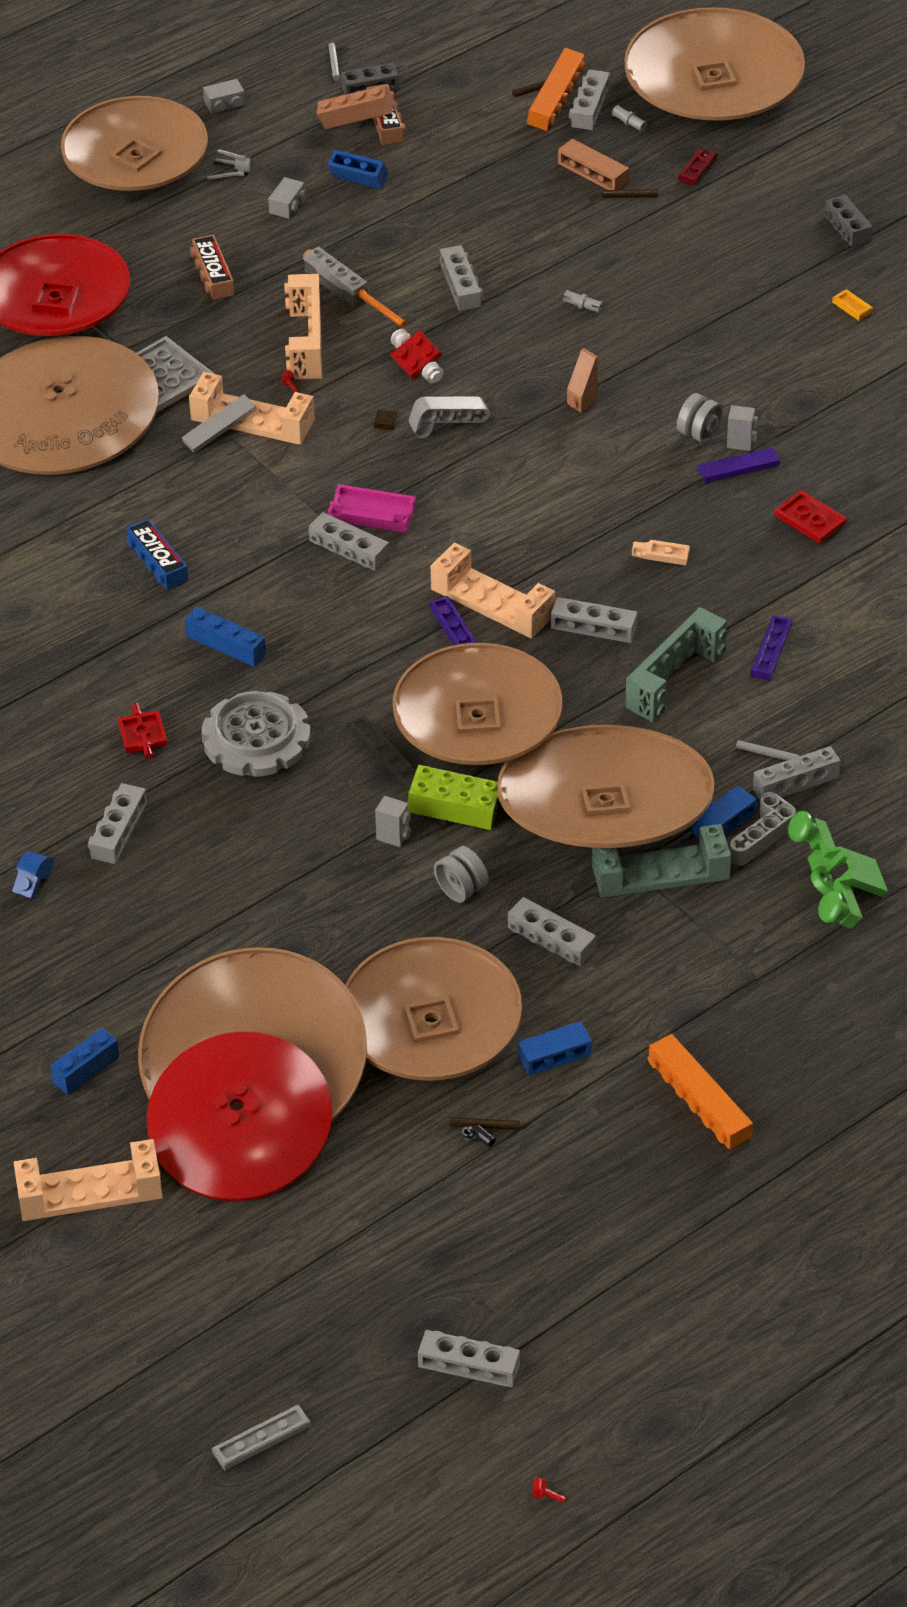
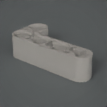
M421 397L414 403L409 417V424L416 437L425 438L432 432L434 423H481L489 418L490 412L481 397Z
M764 793L760 799L761 819L730 842L731 863L736 866H743L787 835L790 820L796 812L795 808L776 793Z

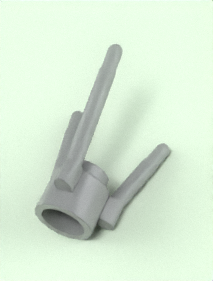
M219 149L218 153L236 159L235 161L215 159L214 161L235 165L234 169L238 171L207 176V179L244 176V173L250 172L251 159Z

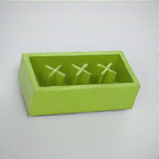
M418 765L408 793V812L491 830L500 803L497 790L498 782Z

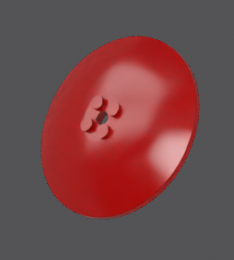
M73 234L41 235L16 242L0 251V325L16 332L38 336H57L83 331L112 316L122 306L128 296L130 275L124 259L114 249L95 239Z
M232 1032L213 1036L182 1052L159 1077L152 1091L147 1110L149 1140H154L157 1160L167 1174L184 1188L206 1198L221 1201L255 1200L277 1193L293 1184L312 1167L322 1153L332 1123V1103L329 1089L317 1065L295 1045L281 1038L258 1032ZM237 1102L244 1105L239 1111L231 1109V1106Z

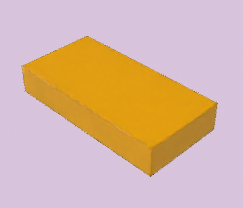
M847 289L833 297L832 303L858 321L873 313V307Z

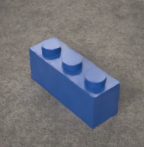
M334 150L327 164L333 177L382 189L389 175L384 162L339 150Z
M740 786L727 791L719 800L712 802L706 812L692 824V834L699 838L700 827L721 824L724 835H728L756 814L757 799Z
M582 1022L569 1024L518 1042V1057L528 1076L592 1055V1040Z
M99 1029L50 1065L53 1083L69 1095L119 1058L117 1039L105 1029Z

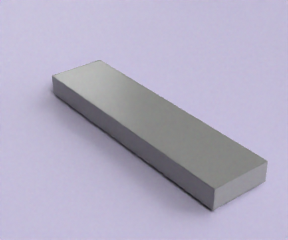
M243 394L184 435L182 441L195 453L256 411V405Z
M296 1405L213 1447L212 1452L225 1471L311 1427V1423L300 1406Z

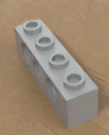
M589 69L587 75L583 76L582 87H579L578 97L574 98L573 108L569 111L571 127L593 130L610 87V72Z
M462 245L440 249V265L458 310L481 307V299L484 297L481 287H478V278L474 276L473 265L469 264L468 253L464 252Z
M324 512L309 525V541L357 562L364 567L376 571L389 558V542Z
M557 597L551 612V629L631 643L637 628V611Z
M829 746L755 771L753 774V791L759 800L766 792H773L780 797H784L837 779L840 772V759L832 747Z
M121 783L118 791H114L110 806H106L102 821L97 823L94 836L89 838L88 849H90L91 859L116 864L147 805L145 788Z
M525 897L508 912L509 929L528 938L531 942L547 948L550 952L560 955L568 962L581 967L596 951V935Z
M425 1330L418 1351V1367L511 1388L520 1365V1350L509 1346L503 1347L490 1344L486 1341L471 1340L463 1336L448 1335L440 1331Z

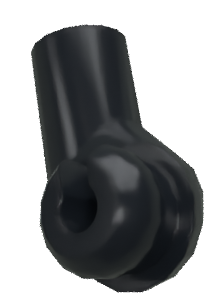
M480 1125L465 1126L461 1130L462 1137L467 1141H482L488 1147H492L496 1142V1138Z

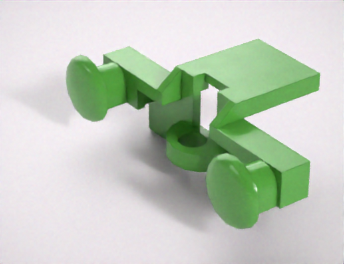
M800 811L792 817L788 826V834L791 840L794 842H801L802 840L808 842L811 849L815 850L807 859L812 869L811 881L818 891L824 895L818 907L819 917L823 922H837L842 926L852 929L863 917L851 886L881 897L888 892L876 859L843 847H835L826 822L815 817L811 819L808 812ZM847 862L849 869L833 882L831 873L841 863L845 864Z

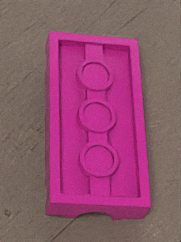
M338 484L335 490L334 501L330 502L328 515L348 524L406 533L416 508V497Z

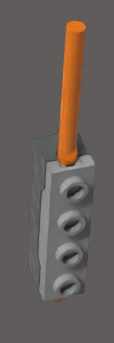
M319 246L313 250L305 251L303 254L305 272L307 274H319V283L353 308L367 302L403 328L406 325L405 320L368 294V282Z

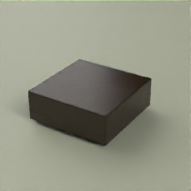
M377 410L374 428L394 430L397 412Z

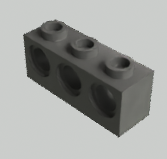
M393 63L341 72V86L345 95L367 90V87L388 84L390 91L399 90V77Z
M846 194L826 200L825 218L833 224L835 230H838L851 247L872 241L873 226Z

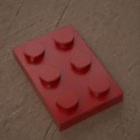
M802 490L776 508L774 516L819 544L847 524L846 517Z

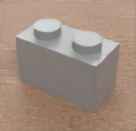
M238 79L203 87L204 102L211 114L245 106L244 90Z
M284 177L268 198L269 213L289 219L306 198L307 193L304 182Z
M731 405L728 417L727 448L750 451L752 443H756L757 431H754V428H757L758 417L755 416V408Z
M384 796L375 810L376 839L401 847L404 840H408L411 833L408 803Z

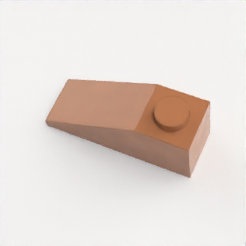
M585 348L579 354L567 388V404L581 413L598 400V357Z

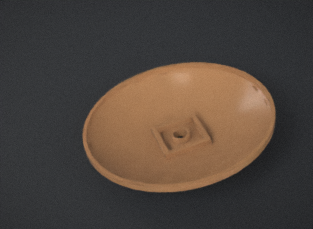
M151 96L120 97L96 104L81 112L69 123L61 140L63 159L75 175L93 185L122 191L152 189L177 181L198 166L205 156L208 146L206 127L196 113L175 101Z
M492 643L459 644L439 649L422 657L401 676L393 695L394 719L401 733L411 744L424 753L440 760L465 765L496 764L529 753L549 738L558 725L562 712L560 686L552 672L543 663L518 649ZM474 715H481L482 717L476 718V717H473V716H474Z
M421 937L386 946L365 959L353 971L345 984L356 1000L364 1020L367 1035L366 1061L387 1073L407 1079L426 1081L452 1079L485 1067L499 1057L511 1044L521 1021V994L510 970L488 951L457 939ZM429 1018H434L437 1021L429 1023L426 1020Z

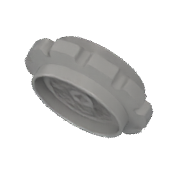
M250 691L236 694L229 700L224 699L210 710L211 717L205 718L202 725V742L204 743V751L208 758L214 764L222 763L223 770L241 776H267L277 773L282 768L287 769L302 758V750L308 748L311 737L308 716L302 707L297 703L289 704L288 697L273 692Z

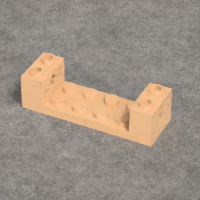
M319 274L288 275V283H285V294H289V297L285 298L286 309H290V317L308 316L309 337H289V345H285L286 357H290V360H286L287 370L293 373L294 379L322 378Z
M203 372L189 396L191 420L203 423L239 398L223 394L222 376ZM295 392L287 407L251 400L256 405L257 410L230 429L301 445L315 420L313 396Z
M455 542L431 565V590L448 596L450 599L531 639L551 620V612L555 604L554 590L538 583L527 595L472 569L471 550Z
M154 1140L131 1142L132 1160L49 1174L39 1175L37 1158L14 1161L22 1220H34L162 1199L160 1173Z

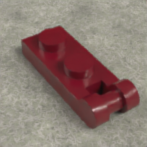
M699 148L679 173L678 180L696 185L709 167L716 162L718 154L715 152L708 153L705 149Z

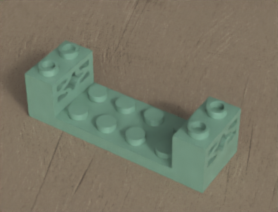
M699 607L626 678V708L651 722H654L659 716L661 717L666 711V680L675 669L680 668L684 660L690 658L694 652L712 662H715L720 656L725 654L727 650L726 637L728 635L727 621Z
M721 824L700 827L699 845L618 856L616 848H592V868L601 898L730 879L731 855Z

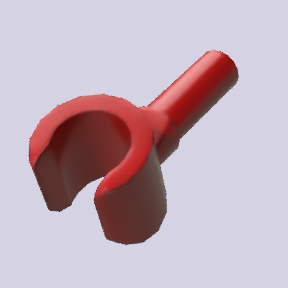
M290 370L282 373L281 383L288 385L294 393H299L292 382L294 380L293 373Z
M542 1478L534 1480L532 1488L534 1497L543 1498L547 1496L564 1503L566 1497L546 1489V1480Z

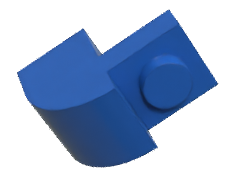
M33 851L26 852L16 867L18 874L12 892L34 899L41 878L48 880L55 859Z

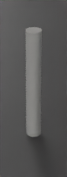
M329 43L328 48L333 80L338 81L340 74L336 47L334 43Z
M740 740L736 744L737 749L786 761L800 756Z

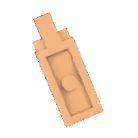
M650 540L645 543L634 542L632 556L686 565L690 546Z

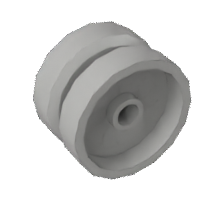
M698 393L692 394L685 401L678 415V432L689 437L692 436L693 439L704 444L709 442L718 431L722 422L724 411L722 404L708 400L707 397Z
M465 846L456 848L449 856L441 858L434 865V874L439 886L449 898L458 903L466 901L472 897L473 893L481 891L489 883L484 864L476 853Z

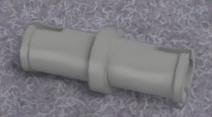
M619 105L614 107L612 116L624 121L625 125H631L640 132H643L647 127V121L635 116L634 112H628Z
M566 290L564 294L566 297H563V302L577 305L580 309L586 308L600 313L602 309L600 306H603L602 301L589 298L586 294L580 295Z

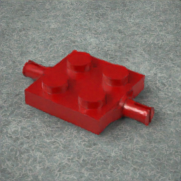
M134 703L131 706L133 714L117 718L126 754L144 751L145 759L149 760V756L150 759L154 757L153 748L168 746L159 710L141 712L140 704L136 703L135 707Z

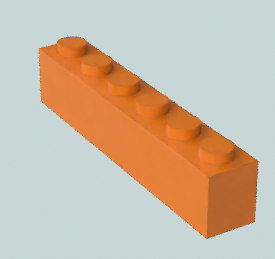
M564 48L529 109L527 124L546 131L550 124H554L556 114L561 112L562 103H566L568 93L571 94L574 83L578 82L580 72L583 73L586 62H583L585 54Z
M672 1034L649 1045L648 1061L650 1065L661 1073L666 1083H670L673 1086L676 1094L688 1103L691 1111L700 1116L703 1124L715 1133L720 1143H724L730 1150L752 1138L753 1122Z

